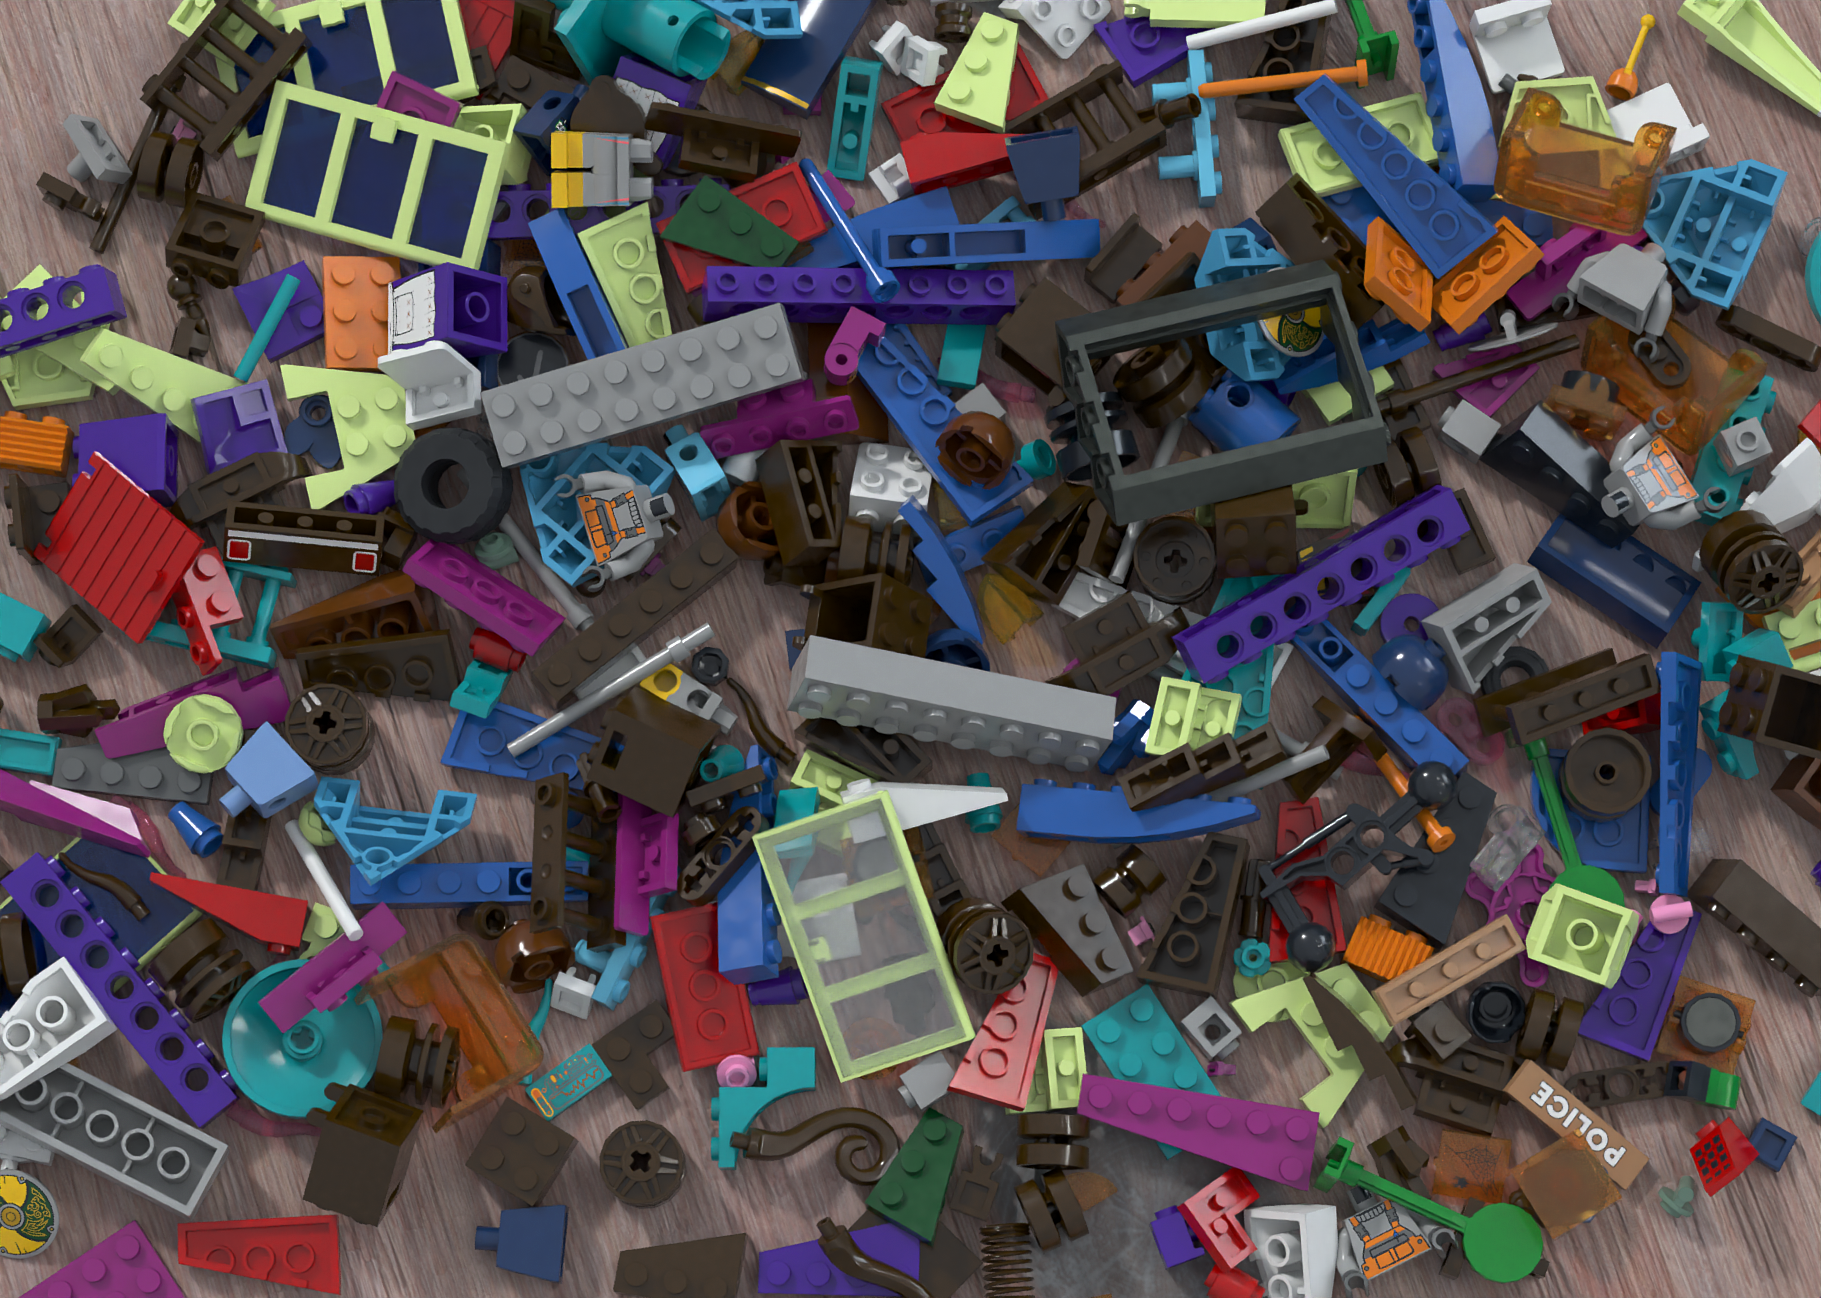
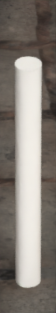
M1324 0L1186 36L1189 50H1196L1338 13V8L1335 0Z
M298 820L289 821L285 825V830L350 941L360 939L363 936V930L314 846L303 835Z

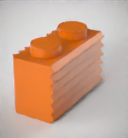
M5 411L4 417L0 416V469L66 478L74 438L72 429L65 425L66 421L50 416L42 417V422L27 420L28 416L26 414L16 411Z
M1370 914L1368 919L1361 916L1358 920L1340 964L1347 963L1350 968L1386 983L1431 957L1434 948L1426 945L1428 939L1423 935L1410 930H1406L1404 935L1390 929L1392 925L1390 921Z

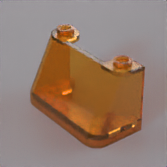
M1529 87L1502 135L1494 180V190L1497 196L1504 202L1615 234L1631 236L1638 233L1647 218L1669 159L1677 127L1658 122H1649L1643 124L1638 129L1634 142L1562 123L1563 107L1559 99L1548 92Z
M1672 293V310L1665 328L1689 357L1691 373L1688 381L1682 387L1674 390L1664 389L1654 382L1629 350L1628 334L1630 330L1600 315L1587 326L1580 362L1581 370L1603 376L1615 382L1620 387L1616 404L1644 425L1650 421V413L1654 409L1666 406L1657 413V422L1660 425H1666L1669 420L1675 417V423L1672 427L1665 430H1656L1655 433L1660 434L1664 440L1686 455L1693 456L1701 451L1765 376L1768 363L1756 352L1740 348L1728 358L1675 319L1676 305L1675 297ZM1673 366L1664 368V373L1668 376L1678 374L1677 369Z

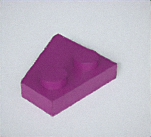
M1516 344L1485 352L1478 351L1454 362L1438 364L1431 373L1438 379L1522 352L1523 350ZM1535 363L1451 392L1461 401L1462 399L1491 418L1538 372L1540 367Z

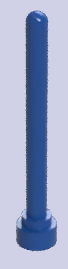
M808 158L802 159L799 162V168L866 273V289L870 296L877 303L892 299L900 290V283L891 270H886V268L878 265L812 160Z

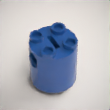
M1230 369L1222 376L1221 381L1223 383L1216 391L1212 388L1207 391L1205 396L1195 405L1198 408L1188 419L1192 422V426L1221 452L1289 437L1301 422V418L1260 381L1245 382Z

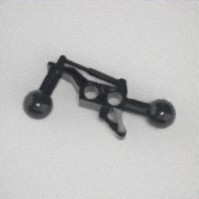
M1434 760L1419 764L1409 775L1407 782L1408 792L1380 817L1374 811L1352 803L1344 813L1304 838L1302 843L1270 864L1260 866L1259 873L1267 885L1260 892V895L1266 903H1271L1289 933L1285 951L1288 960L1295 968L1304 972H1316L1324 969L1331 963L1335 955L1336 943L1333 934L1327 927L1317 922H1309L1290 889L1303 881L1330 880L1345 891L1372 866L1382 875H1389L1392 870L1400 868L1431 867L1435 862V857L1430 850L1411 847L1395 834L1423 809L1430 811L1440 810L1452 802L1457 793L1458 783L1456 775L1449 766ZM1350 822L1355 824V827L1323 856L1294 863L1280 876L1275 877L1272 871L1305 849L1309 850ZM1370 829H1378L1384 833L1383 842L1376 848L1366 847L1362 842L1363 835ZM1389 854L1404 858L1399 861L1389 862L1385 855ZM1347 855L1354 859L1353 869L1347 874H1337L1333 871L1335 859L1339 856Z

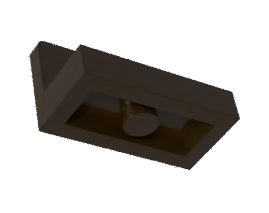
M1135 212L1085 268L1084 281L1112 304L1119 298L1116 295L1119 288L1128 279L1132 278L1135 280L1144 270L1142 267L1155 252H1159L1162 249L1163 244L1139 225L1140 216Z

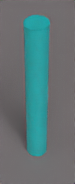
M289 274L286 275L233 376L246 383L248 382L301 282L299 279Z

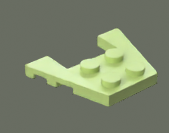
M1593 76L1515 82L1498 147L1518 157L1598 152L1600 192L1615 191L1614 186L1629 183L1630 186L1636 184ZM1500 165L1504 186L1490 199L1521 197L1520 175Z
M81 292L82 303L84 301V292ZM110 323L101 326V328L109 330ZM31 348L10 355L16 374L1 380L16 410L93 399L95 384L74 373L61 363L47 357L39 350Z
M287 364L280 365L288 401L328 393L344 469L305 477L311 509L323 510L341 497L344 498V493L350 490L352 485L367 483L398 466L403 452L416 439L414 430L406 425V393L403 387L388 375Z
M1342 963L1315 972L1314 974L1340 994L1355 1009L1383 1043L1394 1026H1389L1379 1006L1349 965ZM1304 977L1232 1000L1229 1006L1249 1032H1254L1282 1009L1330 1072L1329 1077L1299 1099L1307 1111L1320 1113L1319 1128L1326 1127L1364 1072V1068L1352 1045L1337 1051L1305 985Z

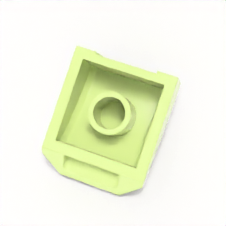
M523 104L464 106L453 128L510 143L511 147L501 185H519L527 181V173L532 156L512 131L528 113ZM446 143L435 167V173L448 178L481 183L488 154Z
M1556 883L1542 896L1525 940L1528 958L1612 989L1620 977L1634 935L1637 932L1639 915L1633 910Z

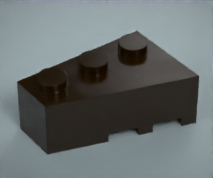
M822 717L815 719L807 718L794 730L796 740L878 782L918 783L933 769V761L907 734L897 732L894 734H884L872 727L862 725L844 726L839 724L837 720Z

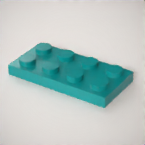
M1148 983L1081 1025L1083 1032L1114 1079L1221 1096ZM1155 1141L1166 1160L1183 1151L1182 1149Z

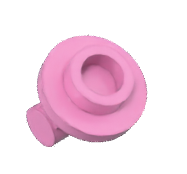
M1665 894L1658 897L1652 903L1649 910V918L1652 925L1658 931L1665 934H1674L1681 931L1687 925L1689 917H1693L1691 902H1685L1677 895Z
M731 1055L723 1059L720 1064L715 1065L717 1080L721 1087H751L756 1080L757 1070L754 1056Z

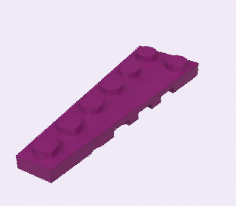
M1082 1074L1076 1114L1301 1191H1308L1319 1112Z

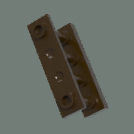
M214 0L216 4L163 71L159 75H152L142 88L144 94L140 98L152 110L161 101L201 133L203 141L199 147L217 162L273 94L276 80L283 81L313 45L309 38L296 27L290 34L288 32L282 33L242 0ZM232 13L274 45L273 50L275 52L266 63L263 61L258 63L218 31ZM208 42L250 75L249 80L251 82L242 93L240 91L236 93L194 60ZM184 72L226 104L225 109L227 112L219 122H210L170 90Z
M1118 59L1110 64L1097 66L1088 77L1011 121L1005 120L1004 134H1031L1038 131L1055 130L1053 122L1071 112L1076 117L1097 148V151L1084 160L1080 159L1079 195L1063 198L1064 205L1167 146L1166 129L1157 117L1150 122H1142L1118 87L1119 84L1123 83L1122 65ZM1102 94L1107 96L1130 130L1126 136L1117 141H1110L1085 105ZM1040 202L1028 204L1029 210L1036 221L1043 218Z
M1607 648L1483 695L1472 701L1483 737H1489L1511 728L1515 743L1525 745L1661 692L1651 654L1643 653L1617 663L1613 648Z
M561 772L536 779L529 933L538 934L562 928L563 924L587 931V950L599 953L626 946V933L614 929L617 819L607 823L601 822L596 815L597 812L591 800L568 793V773ZM614 792V795L618 802V792ZM568 810L591 817V838L567 831ZM566 847L590 855L589 876L566 869ZM565 886L589 893L588 914L564 907Z

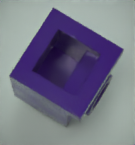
M1177 1205L1154 1213L1157 1220L1150 1222L1149 1227L1165 1270L1205 1255L1203 1247L1194 1248L1192 1242L1197 1241L1198 1237L1187 1221L1183 1219L1182 1214L1177 1209Z

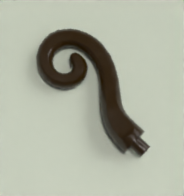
M840 1107L828 1110L785 1131H770L749 1127L746 1134L733 1131L729 1143L730 1147L743 1150L742 1155L745 1159L775 1161L788 1158L800 1152L832 1131L842 1128L864 1130L870 1133L879 1144L880 1155L875 1165L867 1169H860L852 1162L853 1153L864 1150L868 1146L867 1139L861 1135H849L842 1139L836 1147L834 1156L840 1175L848 1182L858 1186L877 1185L901 1150L899 1139L893 1127L885 1119L872 1111L857 1107Z
M830 1217L823 1218L817 1223L816 1226L822 1234L818 1239V1245L830 1262L840 1271L856 1279L886 1288L904 1298H935L921 1282L911 1275L866 1254L860 1249L844 1225L835 1226Z

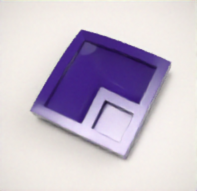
M304 260L279 272L232 289L256 334L286 275L289 274L301 281L264 350L270 364L324 337L323 297Z
M267 379L190 399L201 440L207 475L257 451L258 453H288Z

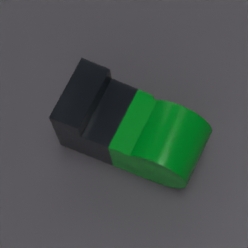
M1669 1061L1663 1096L1718 1109L1736 1110L1741 1077L1718 1072L1717 1069L1706 1067L1705 1064L1695 1061ZM1683 1071H1686L1683 1090H1679L1677 1085L1678 1076Z

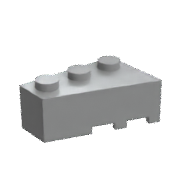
M1513 563L1426 617L1421 623L1428 638L1431 637L1436 640L1447 653L1442 659L1449 670V683L1451 687L1474 695L1481 686L1479 682L1493 666L1497 667L1505 658L1503 656L1505 651L1516 638L1521 639L1552 601L1537 568Z

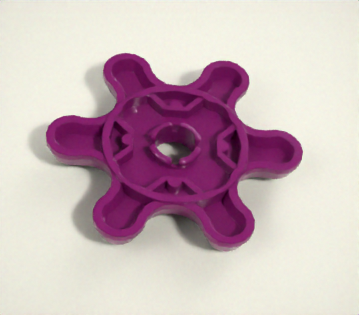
M1524 841L1517 846L1514 853L1515 870L1509 878L1503 880L1495 879L1486 872L1474 871L1469 874L1465 885L1467 895L1472 899L1480 901L1487 908L1489 916L1486 924L1507 914L1525 947V940L1531 925L1524 924L1520 916V909L1526 904L1538 907L1542 896L1549 890L1550 885L1556 879L1545 871L1543 849L1534 841ZM1527 947L1516 954L1520 963L1519 976L1521 981L1526 986L1532 988L1545 984L1549 976L1548 965L1528 958Z

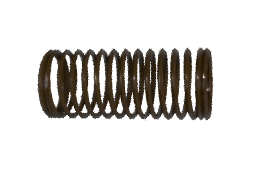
M1029 1223L993 1224L979 1228V1234L990 1236L983 1238L980 1243L991 1245L981 1250L984 1254H991L983 1257L981 1261L992 1263L982 1268L985 1272H992L982 1278L985 1281H992V1283L985 1284L983 1287L986 1290L993 1291L986 1293L985 1298H1035L1034 1295L994 1296L1034 1290L1035 1287L1033 1286L992 1287L1034 1280L1033 1277L992 1278L1033 1271L1032 1268L992 1269L1001 1266L1032 1263V1259L991 1260L1000 1257L1031 1254V1250L991 1251L998 1248L1030 1245L1032 1243L1030 1241L991 1242L997 1239L1029 1236L1031 1234L1028 1232L1030 1230Z

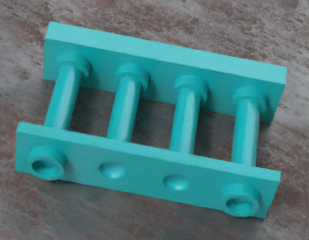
M222 561L237 598L243 577L264 581L265 585L251 636H247L245 641L231 638L232 634L228 632L230 625L211 629L221 657L273 669L277 654L272 648L268 647L269 642L266 641L279 589L280 586L295 589L297 580L292 573H288L289 568L267 565L262 567L253 564ZM177 617L176 619H171L170 624L157 621L150 634L145 638L146 641L190 651L188 637L185 630L179 626ZM119 629L123 635L128 636L125 634V632Z

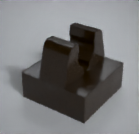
M181 316L175 326L169 353L186 359L188 354L205 357L209 350L211 337L194 332L196 320Z

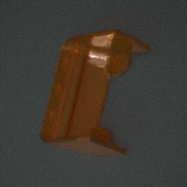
M454 934L370 978L353 999L358 1006L390 989L397 1001L410 1009H418L433 1002L447 1027L460 1028L459 1045L472 1068L465 1071L457 1079L455 1094L459 1103L450 1107L432 1126L435 1134L487 1106L531 1075L543 1061L544 1052L540 1042L478 942L467 934Z

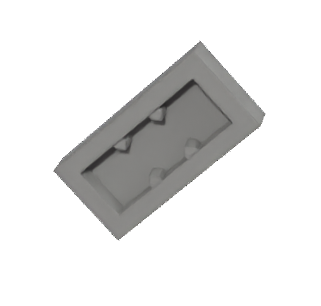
M76 114L69 115L62 125L76 145L79 153L67 166L68 173L80 182H85L93 173L97 180L124 184L132 175V172L97 118Z

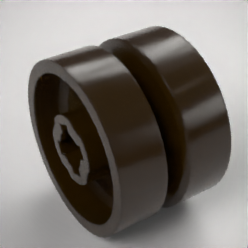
M154 130L145 143L137 175L138 197L158 203L162 202L165 198L167 205L184 209L192 191L198 192L205 161V152L199 147L202 141L181 137L177 141L176 136L173 134Z
M1417 426L1398 432L1396 434V443L1391 438V445L1387 446L1388 461L1373 465L1381 489L1387 501L1394 509L1413 499L1415 493L1419 495L1437 484L1442 486L1432 450L1424 434Z
M1534 988L1525 1010L1524 1025L1518 1033L1514 1057L1523 1060L1529 1059L1535 1062L1542 1048H1544L1543 1066L1563 1072L1576 1042L1583 1016L1584 1002L1564 996L1556 1011H1554L1555 993Z
M1022 1114L1017 1116V1136L1023 1139L1034 1140V1143L1017 1145V1167L1053 1170L1057 1167H1060L1062 1170L1089 1169V1148L1083 1145L1072 1144L1073 1141H1083L1090 1138L1089 1117L1068 1114Z
M1060 1167L1041 1175L1045 1190L1043 1193L1033 1179L1014 1187L1026 1220L1030 1224V1229L1043 1254L1062 1246L1059 1228H1062L1066 1237L1071 1242L1089 1234L1079 1204Z

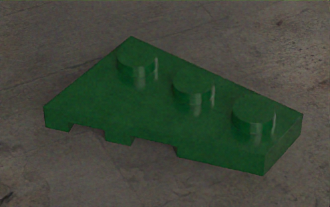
M706 175L659 236L661 240L691 247L694 250L723 257L748 267H783L799 246V242Z
M929 1107L864 1202L866 1209L933 1247L938 1220L943 1212L946 1201L945 1195L950 1176L953 1175L964 1135L963 1126Z

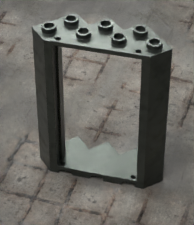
M1323 259L1055 321L1063 392L1075 408L1078 440L1090 458L1094 493L1116 526L1388 461L1387 446L1391 445V434L1387 424L1383 422L1377 404L1373 378L1370 372L1366 370L1358 345L1357 328L1354 322L1350 320L1342 295L1340 276ZM1320 306L1323 333L1335 346L1338 381L1351 396L1352 422L1124 475L1089 360Z

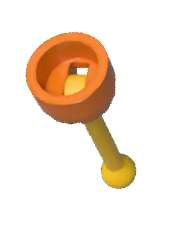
M1650 14L1644 15L1640 20L1642 28L1626 67L1615 70L1609 76L1605 90L1614 98L1628 101L1635 96L1638 88V78L1632 70L1649 29L1653 28L1656 23L1654 16Z

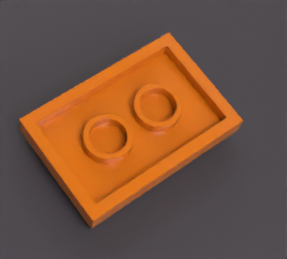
M1378 216L1368 225L1364 272L1365 289L1372 298L1377 301L1382 300L1393 309L1395 316L1402 323L1410 324L1421 332L1431 323L1433 273L1408 241Z
M1505 216L1494 224L1499 230L1495 235L1439 279L1436 278L1433 281L1432 309L1458 335L1467 327L1473 325L1487 308L1495 301L1501 299L1507 290L1524 274L1530 272L1545 255L1531 239Z
M323 256L322 288L325 369L383 372L378 368V358L388 355V283L401 279L400 257Z

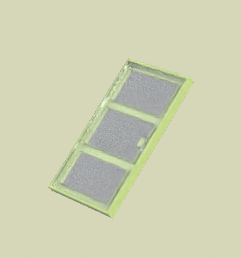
M888 790L878 791L875 794L753 835L752 839L841 1083L965 1041H970L976 1037Z

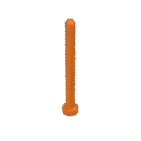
M1366 59L1356 60L1357 66L1203 83L1198 86L1199 97L1206 99L1309 87L1325 73L1337 84L1358 81L1359 87L1369 86Z
M1355 714L1353 715V716H1355L1356 718H1358L1359 720H1361L1362 722H1364V721L1361 719L1360 716H1357V715H1355ZM1387 752L1378 762L1373 760L1400 798L1408 792V781ZM1423 809L1415 817L1428 834L1427 844L1433 852H1441L1454 842L1456 835L1448 826L1442 827L1430 810Z

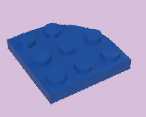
M1549 748L1550 755H1548V759L1560 794L1557 782L1559 766L1568 750ZM1531 761L1530 801L1533 815L1543 836L1560 853ZM1599 771L1603 779L1610 780L1611 776L1609 773L1602 774ZM1650 787L1642 800L1630 812L1617 820L1603 823L1585 820L1571 811L1561 797L1582 865H1591L1609 872L1645 874L1647 872Z

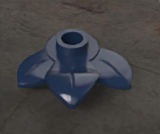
M323 394L307 397L299 407V417L289 423L286 428L284 441L287 451L296 455L309 451L318 464L327 469H332L339 462L342 455L329 397ZM315 409H324L326 413L322 419L315 420L312 418V413Z

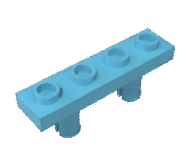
M1204 49L1188 50L1186 61L1188 78H1185V82L1152 84L1151 92L1153 106L1160 99L1170 101L1190 93H1194L1199 98L1201 114L1197 118H1191L1194 151H1192L1191 155L1158 157L1159 180L1193 178L1194 181H1197L1199 208L1214 207L1216 194H1222L1221 171H1214L1213 158L1219 157L1218 135H1211L1210 121H1216L1215 99L1201 98L1198 92V86L1203 83L1213 82L1212 63L1204 61Z
M677 865V873H678L677 880H678V877L680 876V873H681V871H682V869H681L678 865ZM677 890L651 897L649 901V917L664 914L663 908L668 897H673ZM650 922L648 935L639 937L626 933V946L615 948L612 952L607 950L597 953L587 950V941L583 939L577 943L574 949L575 962L602 974L591 997L599 1005L614 1011L617 1003L621 1004L627 997L631 985L628 980L634 968H639L647 955L648 947L645 945L652 933Z

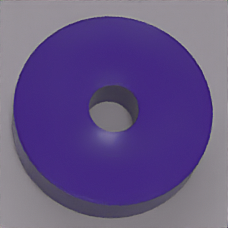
M1409 593L1394 598L1387 604L1380 618L1379 630L1383 642L1386 643L1393 637L1402 634L1417 635L1427 641L1429 638L1421 621L1438 611V607L1429 598L1420 594ZM1412 619L1417 622L1418 629L1416 631H1408L1404 626V622Z

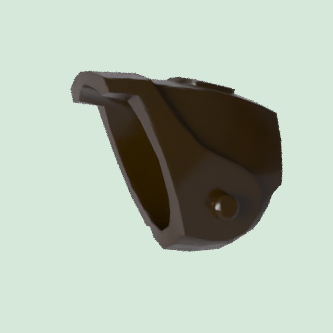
M525 266L517 270L507 286V321L521 327L522 330L534 333L577 336L547 268Z

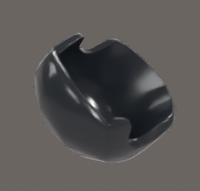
M1504 981L1484 982L1470 994L1467 1000L1466 1020L1473 1033L1488 1043H1506L1511 1041L1512 1036L1524 1025L1525 1001L1518 989Z

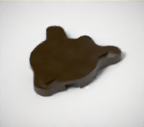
M600 75L594 78L589 92L577 104L572 113L570 121L571 131L633 134V138L648 140L647 130L644 128L646 116L641 105L625 94L626 92L618 86L612 76ZM653 151L652 163L633 162V166L644 175L653 177L662 171L663 162ZM568 168V171H591V168Z

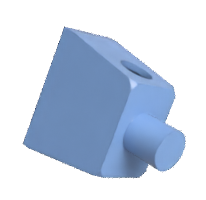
M266 721L227 764L225 771L228 780L234 787L218 801L232 818L236 817L249 805L263 818H268L318 788L319 784L315 772Z

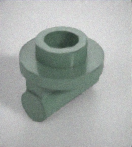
M490 532L481 538L474 548L479 562L493 570L519 561L511 537L504 533Z
M1691 1176L1681 1177L1679 1186L1675 1191L1663 1186L1658 1191L1662 1199L1660 1202L1662 1208L1676 1218H1679L1681 1215L1691 1217L1694 1209L1689 1202L1694 1198V1179Z

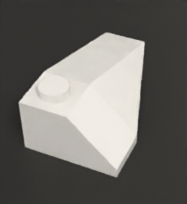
M1808 437L1802 441L1771 472L1773 477L1767 483L1763 493L1753 491L1740 508V510H1754L1765 514L1781 534L1808 522L1816 513L1821 516V454L1814 443ZM1700 549L1694 554L1692 569L1697 573L1704 570L1699 557Z

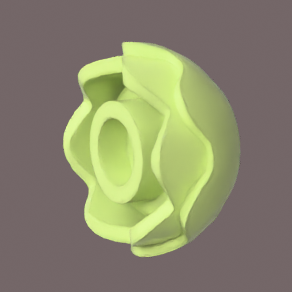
M309 801L306 803L298 819L303 835L310 843L316 846L335 844L337 838L314 807V802Z

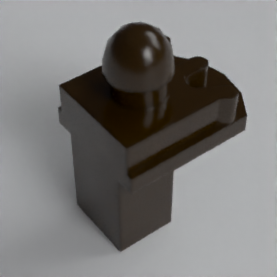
M386 507L383 513L377 512L374 514L385 516L383 540L387 544L383 549L380 563L394 570H399L408 552L411 551L418 533L405 522L400 513L392 510L390 507Z

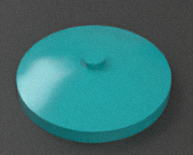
M309 959L290 960L272 965L248 980L229 1006L222 1034L223 1052L227 1069L240 1091L258 1107L272 1114L293 1119H306L307 1113L313 1107L330 1112L336 1102L328 1099L324 1094V1090L331 1082H336L346 1087L349 1084H353L365 1089L376 1072L383 1039L378 1009L369 992L364 986L360 987L359 984H356L345 993L348 996L347 1000L335 1010L329 1012L326 1009L320 1013L314 1008L285 1033L280 1031L259 1005L258 1001L302 967Z

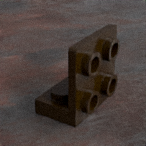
M17 473L9 474V486H4V499L7 509H12L13 524H8L10 546L16 547L18 554L22 555L31 566L42 565L44 563L33 555V551L38 543H43L47 548L52 543V540L45 535V531L70 492V485L68 482L28 487Z

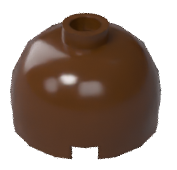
M969 411L954 417L945 427L935 445V448L938 447L940 450L937 458L944 470L951 477L969 487L972 484L971 480L984 484L982 489H991L999 486L1012 468L1015 460V440L1010 429L994 415L982 411Z
M748 481L732 490L719 506L716 520L717 532L721 535L725 544L743 560L763 561L780 553L761 482Z
M527 919L517 920L508 927L495 946L494 953L497 975L506 990L509 986L513 993L516 994L535 992L545 988V981L549 979V976L560 970L565 974L567 973L568 969L575 962V951L569 939L560 928L538 934L529 933L530 920Z

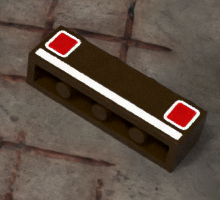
M228 501L222 561L379 576L385 516Z

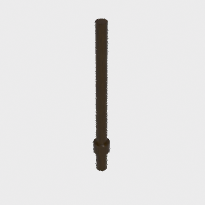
M181 43V45H180L178 51H179L180 48L184 45V43ZM185 72L170 89L175 94L176 92H181L187 79L184 76ZM161 101L154 110L151 109L128 160L127 166L132 175L124 184L118 183L89 248L95 252L104 254L136 183L145 143L154 130L159 131L169 108Z
M1573 334L1405 391L1399 388L1387 392L1384 398L1377 400L1380 413L1382 415L1390 412L1394 415L1408 410L1409 405L1580 349L1579 340Z

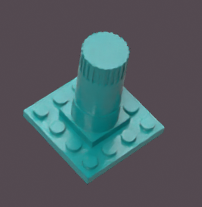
M545 0L554 3L556 9L562 12L554 30L589 86L597 76L610 75L613 77L620 57L632 52L637 53L676 76L682 77L690 74L699 80H705L712 76L720 67L730 46V31L717 24L716 15L713 11L692 0Z

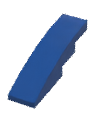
M1398 318L1380 328L1371 319L1357 329L1358 345L1367 372L1393 362L1431 343L1424 329L1419 332L1412 325L1404 324ZM1325 334L1321 345L1315 352L1304 357H1291L1285 364L1284 372L1279 378L1273 380L1279 393L1286 394L1338 382L1335 346Z
M912 495L901 504L898 512L921 537L915 543L912 551L935 576L929 582L926 591L961 630L969 632L982 645L986 637L975 597L961 565L939 527L915 496Z

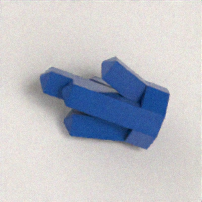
M1133 699L1126 709L1114 719L1113 740L1109 744L1107 751L1097 762L1102 774L1113 775L1118 768L1125 769L1135 755L1138 758H1149L1150 755L1145 753V747L1154 710L1144 702Z

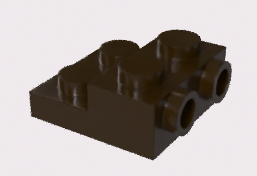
M192 191L165 247L166 267L170 268L172 273L180 278L188 279L192 275L206 278L208 283L217 289H226L229 285L233 287L240 286L252 261V249L265 223V212Z

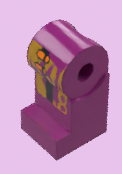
M851 306L825 354L824 375L827 380L839 386L851 383L856 377L858 360L867 344L879 346L885 335L886 323Z

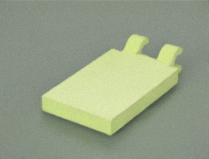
M1124 0V17H1150V27L1220 28L1265 16L1266 0Z

